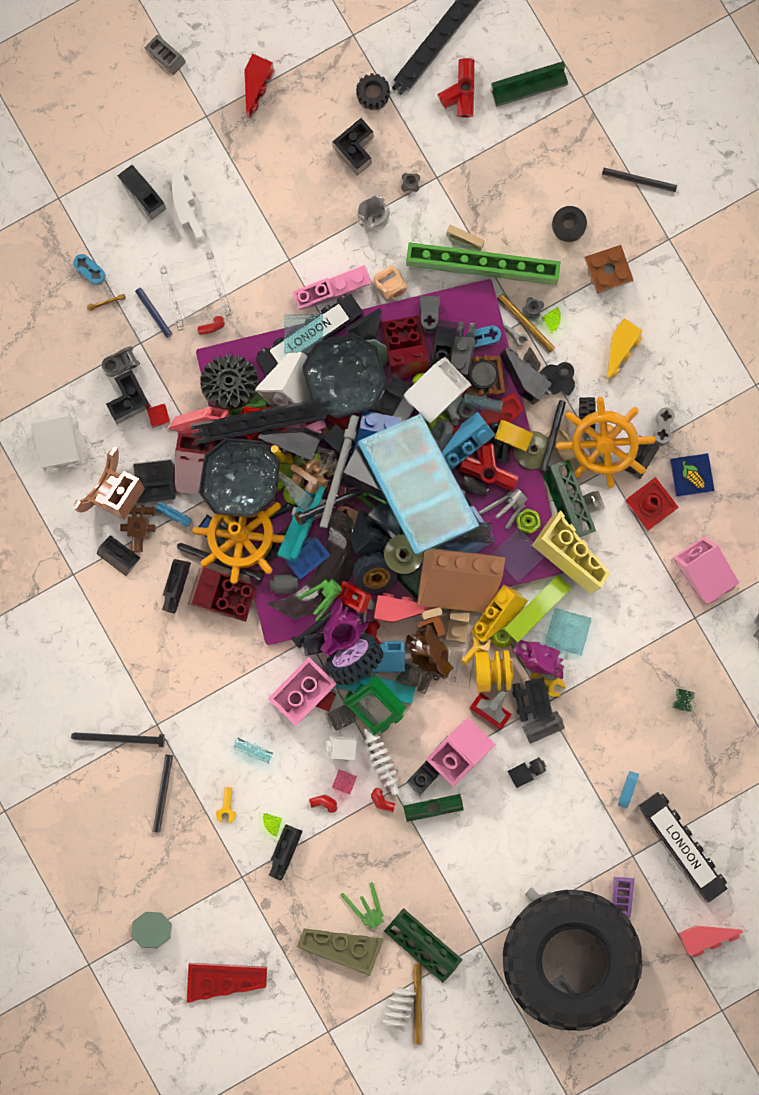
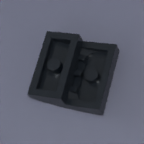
M172 459L133 463L134 476L139 478L145 488L137 503L176 499Z

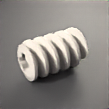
M398 987L397 989H391L395 997H389L393 1004L386 1007L391 1012L384 1013L389 1019L382 1020V1023L390 1028L405 1032L401 1026H407V1022L403 1019L410 1016L405 1011L412 1009L407 1003L414 1002L410 995H416V993Z

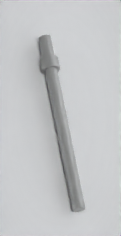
M351 415L348 429H345L343 436L345 440L320 523L322 528L328 527L350 447L356 437L357 432L355 430L359 417Z

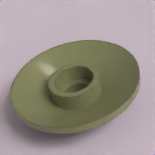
M529 431L533 433L527 451L514 447V455L518 463L523 467L539 469L541 468L548 438L540 432ZM536 446L537 451L531 452L530 447Z
M398 535L387 543L384 550V559L388 567L394 572L408 574L420 566L423 553L415 555L406 536ZM400 552L405 553L406 557L404 559L399 557Z

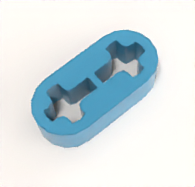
M85 254L75 257L74 267L94 285H100L105 281V272ZM79 260H86L85 263L89 268L86 269L84 266L79 267ZM93 270L95 273L101 272L99 274L101 278H95L93 280L94 276L92 275L91 271Z
M496 326L476 329L475 338L482 337V339L477 340L474 349L498 343L501 338L500 329ZM491 330H493V333L498 334L494 340L491 337L484 338V336L489 335Z
M629 771L618 806L628 808L639 777L638 773Z

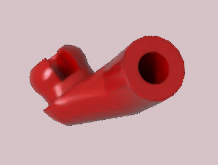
M216 316L213 319L214 323L198 326V334H211L222 329L225 325L224 318Z
M373 620L368 623L365 633L371 634L381 644L380 640L376 637L380 624L378 621Z
M373 789L371 799L376 808L394 812L396 803L385 801L382 789Z
M324 794L309 799L311 808L322 805L327 808L329 813L337 811L336 800Z

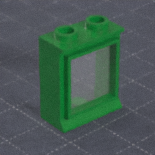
M376 674L372 675L367 685L360 684L354 694L349 691L343 701V704L347 705L373 732V735L385 732L393 722L395 724L404 717L403 712L406 708Z

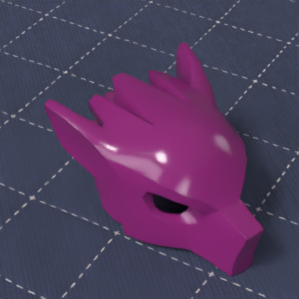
M338 597L331 617L324 627L325 643L320 650L328 657L337 650L354 646L360 639L361 633L367 629L369 623L366 621L362 624L359 618L360 612L354 609L347 612L348 607H343L340 597Z
M520 640L516 643L513 653L521 657L527 670L563 679L564 666L560 664L563 659L559 658L561 651L546 645H540V642Z

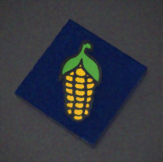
M708 453L670 459L676 497L715 491Z

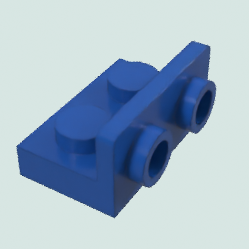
M309 536L303 544L296 563L285 560V562L297 577L302 579L331 555L316 537L311 538Z

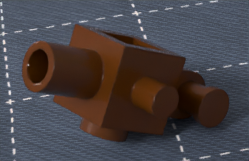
M134 505L129 514H132V517H128L127 524H120V531H126L127 537L132 538L131 552H143V539H148L149 532L156 531V525L149 524V519L145 517V515H155L154 506L145 507V505H141V507H137V505Z

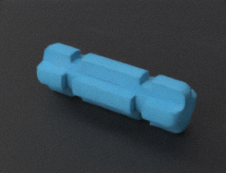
M159 502L155 510L157 512L164 513L166 517L177 523L181 522L180 524L188 527L192 521L191 517L183 515V513L170 506L167 507V504Z

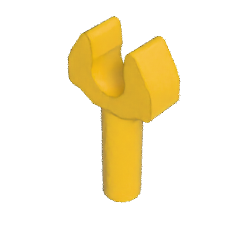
M276 445L271 447V452L280 462V469L283 468L282 463L287 462L290 466L293 464L291 453L283 454Z
M474 636L471 639L473 647L461 659L462 664L467 665L475 656V652H486L490 648L491 640H488L485 645H481L479 639Z
M533 672L530 676V678L532 679L544 677L541 674ZM544 677L549 691L548 695L560 697L561 695L555 692L553 687L559 685L565 688L564 682L560 678L549 680Z
M225 787L223 807L216 811L219 823L222 822L223 813L229 814L230 824L236 817V812H233L231 809L232 787Z

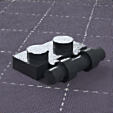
M544 677L524 681L526 689L521 690L520 683L512 684L514 691L512 695L516 699L518 707L516 712L520 716L521 722L528 721V712H532L533 719L553 715ZM524 695H528L530 703L528 707H525Z

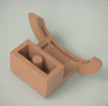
M117 447L108 452L104 472L94 489L84 499L75 501L74 509L77 512L88 511L95 505L125 520L145 490L139 478L124 471L121 475L116 473L119 460Z

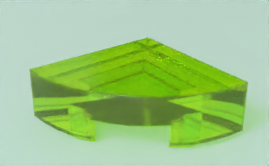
M558 307L542 316V320L551 334L557 330L560 324L561 313Z
M263 813V824L266 830L277 837L282 818Z

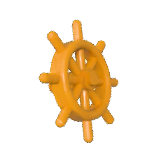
M598 397L596 399L597 412L587 415L582 420L572 412L565 414V417L577 427L574 431L573 441L558 442L556 448L558 450L573 449L577 460L581 463L574 472L576 478H580L588 469L594 473L606 475L607 486L613 488L615 486L614 474L625 470L629 466L640 474L646 472L645 467L634 459L640 444H653L656 438L654 436H638L637 430L631 422L639 412L637 407L631 408L623 416L613 411H605L604 399ZM607 422L616 424V426L613 427L612 425L607 424ZM599 423L600 433L590 426ZM622 430L628 435V438L616 437ZM585 432L595 440L581 441V436ZM630 445V450L626 454L617 446ZM583 448H595V449H594V451L588 456V455L586 454V452L584 451ZM611 452L621 460L612 463ZM601 453L604 457V463L596 461Z
M277 502L266 511H261L256 515L257 518L247 526V518L239 517V523H237L231 516L215 514L208 528H192L193 534L207 536L208 544L212 551L209 556L201 561V567H207L218 558L222 563L232 567L230 579L232 584L238 582L240 568L250 567L257 563L266 574H270L272 568L264 558L269 553L273 542L282 543L285 535L274 534L269 517L281 508V504ZM227 506L230 510L234 509L232 506ZM223 520L228 524V530L219 529ZM263 523L264 533L252 532ZM217 537L230 538L220 547L218 546ZM250 540L263 542L257 550ZM235 545L234 558L224 554ZM243 545L251 554L245 558H241Z

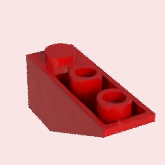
M253 53L244 69L246 114L249 118L252 113H256L259 106L257 102L260 96L263 97L267 90L266 83L268 80H272L275 74L273 62Z

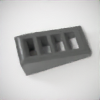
M156 35L144 47L173 75L186 63L183 56L159 35ZM159 43H161L159 48L154 52L153 50L156 48V46Z

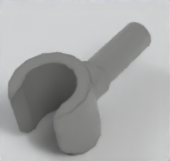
M505 325L504 329L515 338V343L518 346H523L519 342V337H523L524 340L528 341V337L525 334L519 335L508 325Z

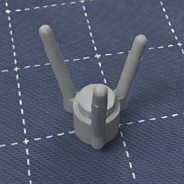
M516 489L514 492L510 491L506 496L479 511V514L482 515L507 500L508 504L495 518L501 517L511 507L516 509L506 525V529H509L520 511L525 507L524 503L527 501V498L519 489Z

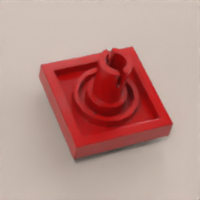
M656 477L625 499L626 504L647 531L679 508Z

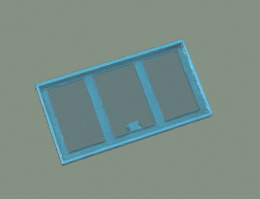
M421 414L358 442L415 555H419L479 527Z

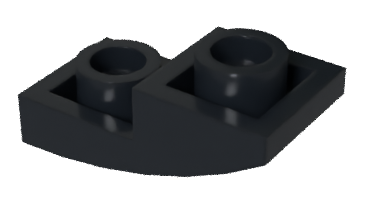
M426 760L408 779L407 783L421 795L440 773Z

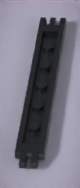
M456 0L395 76L393 90L402 86L398 91L402 95L405 90L409 92L481 0Z
M315 399L194 423L190 425L191 430L199 429L193 431L192 435L193 437L201 436L194 439L195 444H201L322 420L326 418V415L332 414L333 409H324L331 406V401L323 402L322 399Z

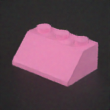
M308 657L268 700L297 726L337 684Z

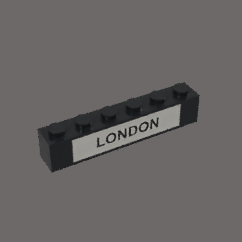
M352 294L340 296L336 300L337 303L324 307L320 311L321 314L316 317L314 315L309 317L300 328L298 326L294 327L289 331L288 336L275 340L273 346L269 349L263 348L260 350L255 358L266 376L288 353L302 352L307 355L311 352L315 343L335 336L362 318L364 312Z
M656 792L640 803L638 807L704 900L709 903L728 889L725 886L727 881L721 873L718 875L715 872L714 868L716 866L710 858L706 859L702 854L704 851L703 847L698 841L695 843L690 837L693 835L686 825L682 826L679 821L681 817L677 811L669 808L667 804L670 802L663 793L660 795L659 792Z

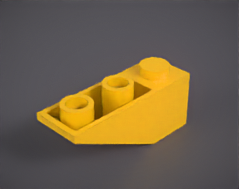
M625 318L611 337L606 376L608 381L611 376L614 378L621 370L618 367L621 362H627L632 354L630 350L633 345L637 347L643 339L641 337L643 330Z
M503 584L471 632L484 643L512 621L521 612L528 600L517 590Z

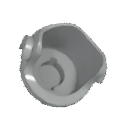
M374 195L359 204L357 210L359 220L357 222L360 226L363 227L364 225L370 230H378L388 224L390 211L384 203L385 199L383 197Z

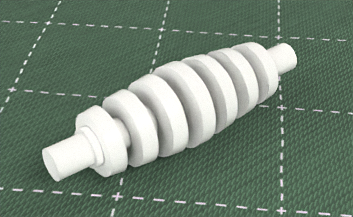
M369 728L364 729L367 740L364 741L365 745L370 743L367 752L372 750L374 754L369 756V759H377V761L371 763L372 767L380 766L375 772L376 774L383 773L379 779H386V783L383 785L384 787L388 786L392 795L400 793L396 785L399 779L398 777L393 778V775L397 774L396 770L390 772L389 769L394 767V763L392 762L387 765L386 762L392 759L391 755L383 756V754L389 751L387 748L380 749L384 743L383 741L377 742L380 739L379 735H373Z

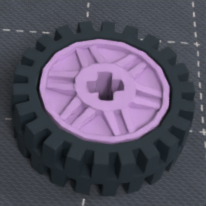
M361 634L360 639L354 646L337 650L326 659L327 663H325V666L332 679L338 685H351L354 681L357 683L360 681V678L364 679L367 677V674L373 673L372 669H377L384 656L383 650L371 634Z

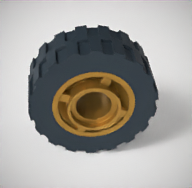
M381 552L365 554L354 565L353 575L357 587L369 594L376 595L390 590L398 579V573L388 567L384 559V553Z

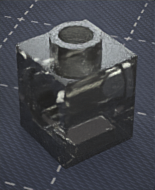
M347 705L327 713L336 732L357 722L355 718L357 715Z

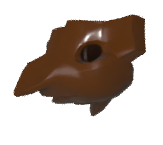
M428 624L426 630H417V635L408 634L406 636V647L411 650L412 663L417 665L418 669L435 673L441 678L446 679L453 666L448 662L449 652L447 647L438 639L432 626ZM429 658L432 659V661L434 662V664H432V663L429 662Z

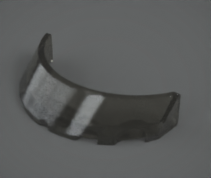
M333 507L329 520V538L326 549L331 556L320 564L313 577L298 592L281 600L270 601L268 606L293 620H297L312 613L314 614V611L326 598L322 593L323 588L301 600L298 599V596L320 585L325 579L328 582L333 579L340 587L343 581H349L356 563L354 562L355 552L350 539L354 528L353 525H355L351 517Z

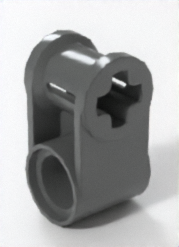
M420 296L421 327L426 334H433L437 330L440 296ZM429 320L432 322L431 326L427 324Z
M133 347L123 348L117 353L104 358L102 361L104 373L109 377H114L139 366L140 362L136 360L132 352ZM114 363L116 367L114 370L109 371L106 369L107 364Z

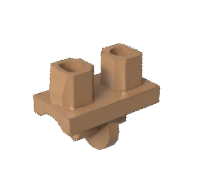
M317 459L312 461L306 460L304 465L301 464L300 466L292 464L290 468L294 471L291 481L298 485H303L305 480H308L305 490L309 493L316 494L320 486H326L328 480L319 475L322 469L319 468L320 461Z

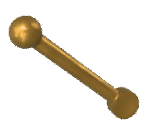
M121 294L96 304L90 303L87 308L92 311L96 307L117 300H123L126 296Z

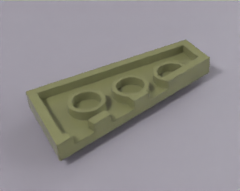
M304 928L297 948L370 976L384 938Z

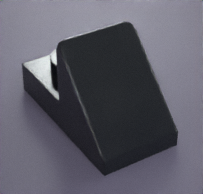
M393 376L384 389V393L377 403L375 410L393 417L404 398V394L411 385Z

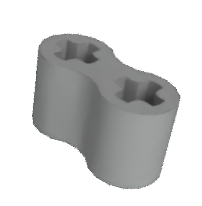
M668 407L660 409L656 415L657 429L653 436L656 438L655 443L658 446L666 445L671 439L670 425L675 418V414ZM665 413L667 414V417L669 419H667V421H663V417L660 416H663V414ZM660 432L664 433L665 438L663 440H660V436H657Z

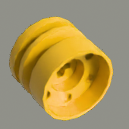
M503 650V659H500L499 651H495L494 660H490L488 651L475 652L477 693L490 692L492 683H496L497 690L501 691L502 682H505V690L511 691L513 666L509 651Z

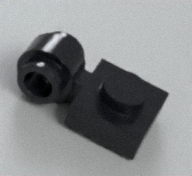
M538 757L529 762L530 768L524 762L508 770L515 787L518 788L534 780L531 773H535L538 776L546 772L545 767L547 766L544 760Z

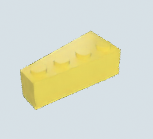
M560 511L549 519L532 546L582 588L592 594L603 586L610 573L598 557L590 552L587 548L588 544L584 539L581 540L575 533L576 529L572 524H568L564 519L565 515Z

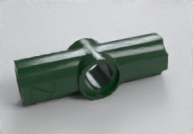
M461 794L403 805L406 822L464 810ZM432 802L439 805V811L435 814L428 811V805Z

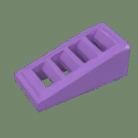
M614 876L612 903L617 907H626L627 911L623 912L628 918H631L635 878ZM618 884H629V888L618 887ZM618 891L628 892V896L617 894ZM617 899H625L628 902L627 904L617 903Z

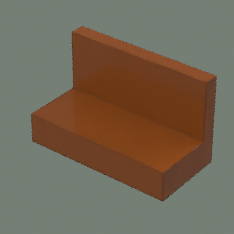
M440 616L417 623L418 630L426 628L428 624L433 625L438 639L446 636Z

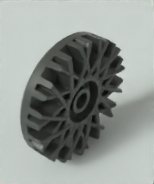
M232 353L229 357L225 354L223 358H220V355H218V359L213 358L212 363L208 361L207 366H204V372L201 371L200 385L202 394L210 404L217 408L227 410L240 408L249 403L256 394L255 390L258 386L257 372L254 370L253 364H250V361L246 362L244 357L240 358L237 355L236 358L233 357Z

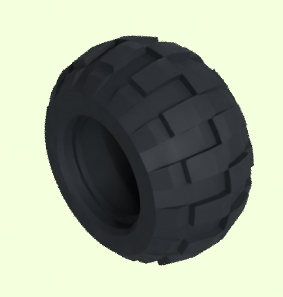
M559 890L535 899L517 915L510 926L504 942L502 955L503 972L512 996L519 1006L533 1019L558 1030L584 1031L609 1022L632 1000L642 974V948L631 921L615 904L600 895L588 891ZM580 929L591 933L599 940L605 951L606 968L604 975L595 987L584 993L569 994L555 988L544 974L542 966L544 949L552 937L564 930Z

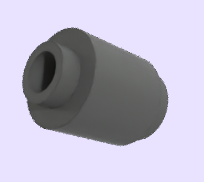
M292 574L274 575V579H270V590L274 591L275 594H293V592H298L297 576H292Z

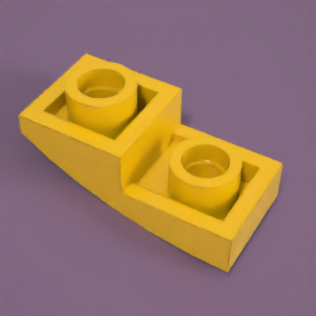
M501 420L495 439L520 450L527 451L533 433Z

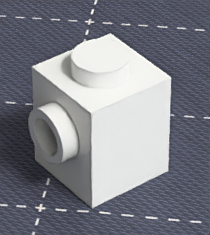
M330 736V740L326 742V753L332 759L355 760L357 740L353 737Z

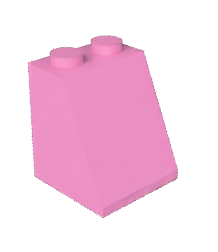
M705 536L673 557L697 595L706 604L717 601L719 596L725 592L732 591L739 584L719 546Z
M468 717L446 737L426 760L454 787L496 744Z

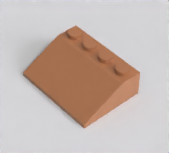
M437 548L425 551L417 605L484 613L497 594L503 577L505 557Z

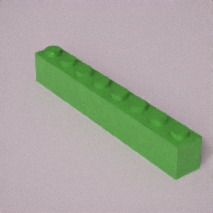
M411 242L408 243L406 266L552 285L558 284L561 261Z

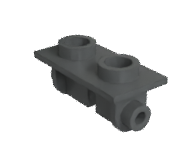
M555 711L553 715L539 718L522 726L529 744L565 729V726L558 711Z

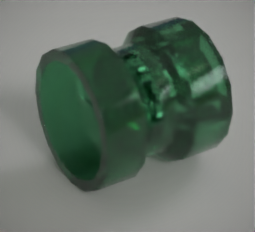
M676 689L675 695L677 700L673 702L672 708L691 712L692 705L690 702L694 699L695 692Z

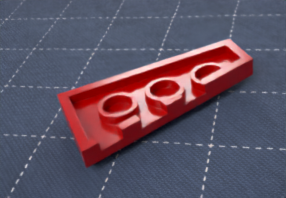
M512 393L479 414L491 428V422L500 423L501 420L511 423L524 408L515 393ZM461 425L454 428L453 435H455ZM477 450L469 456L476 458L478 456Z
M190 962L188 964L187 1003L201 999H210L216 996L231 995L237 992L262 989L267 986V966Z

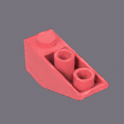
M210 406L175 416L169 429L192 433L199 429L191 430V424L229 417V410Z
M383 593L382 596L378 595L374 620L395 623L421 615L424 611L435 609V607L418 606L417 602H413V598L402 596L401 599H396L393 594Z
M695 925L679 932L678 935L688 956L693 955V958L704 954L703 950L709 947L713 950L722 946L721 942L727 939L729 942L739 939V934L744 932L742 929Z

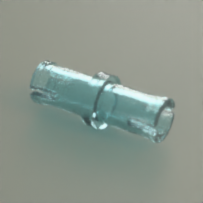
M465 393L463 405L478 407L482 411L487 409L501 413L503 401L487 398L486 395L477 396Z
M239 737L233 749L248 754V757H255L269 764L273 752L257 746V743L252 744Z

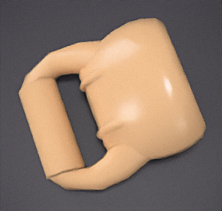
M389 266L374 276L375 286L387 300H393L407 290L406 282L402 279L400 271L394 266ZM395 272V277H392L383 284L379 283L380 280Z

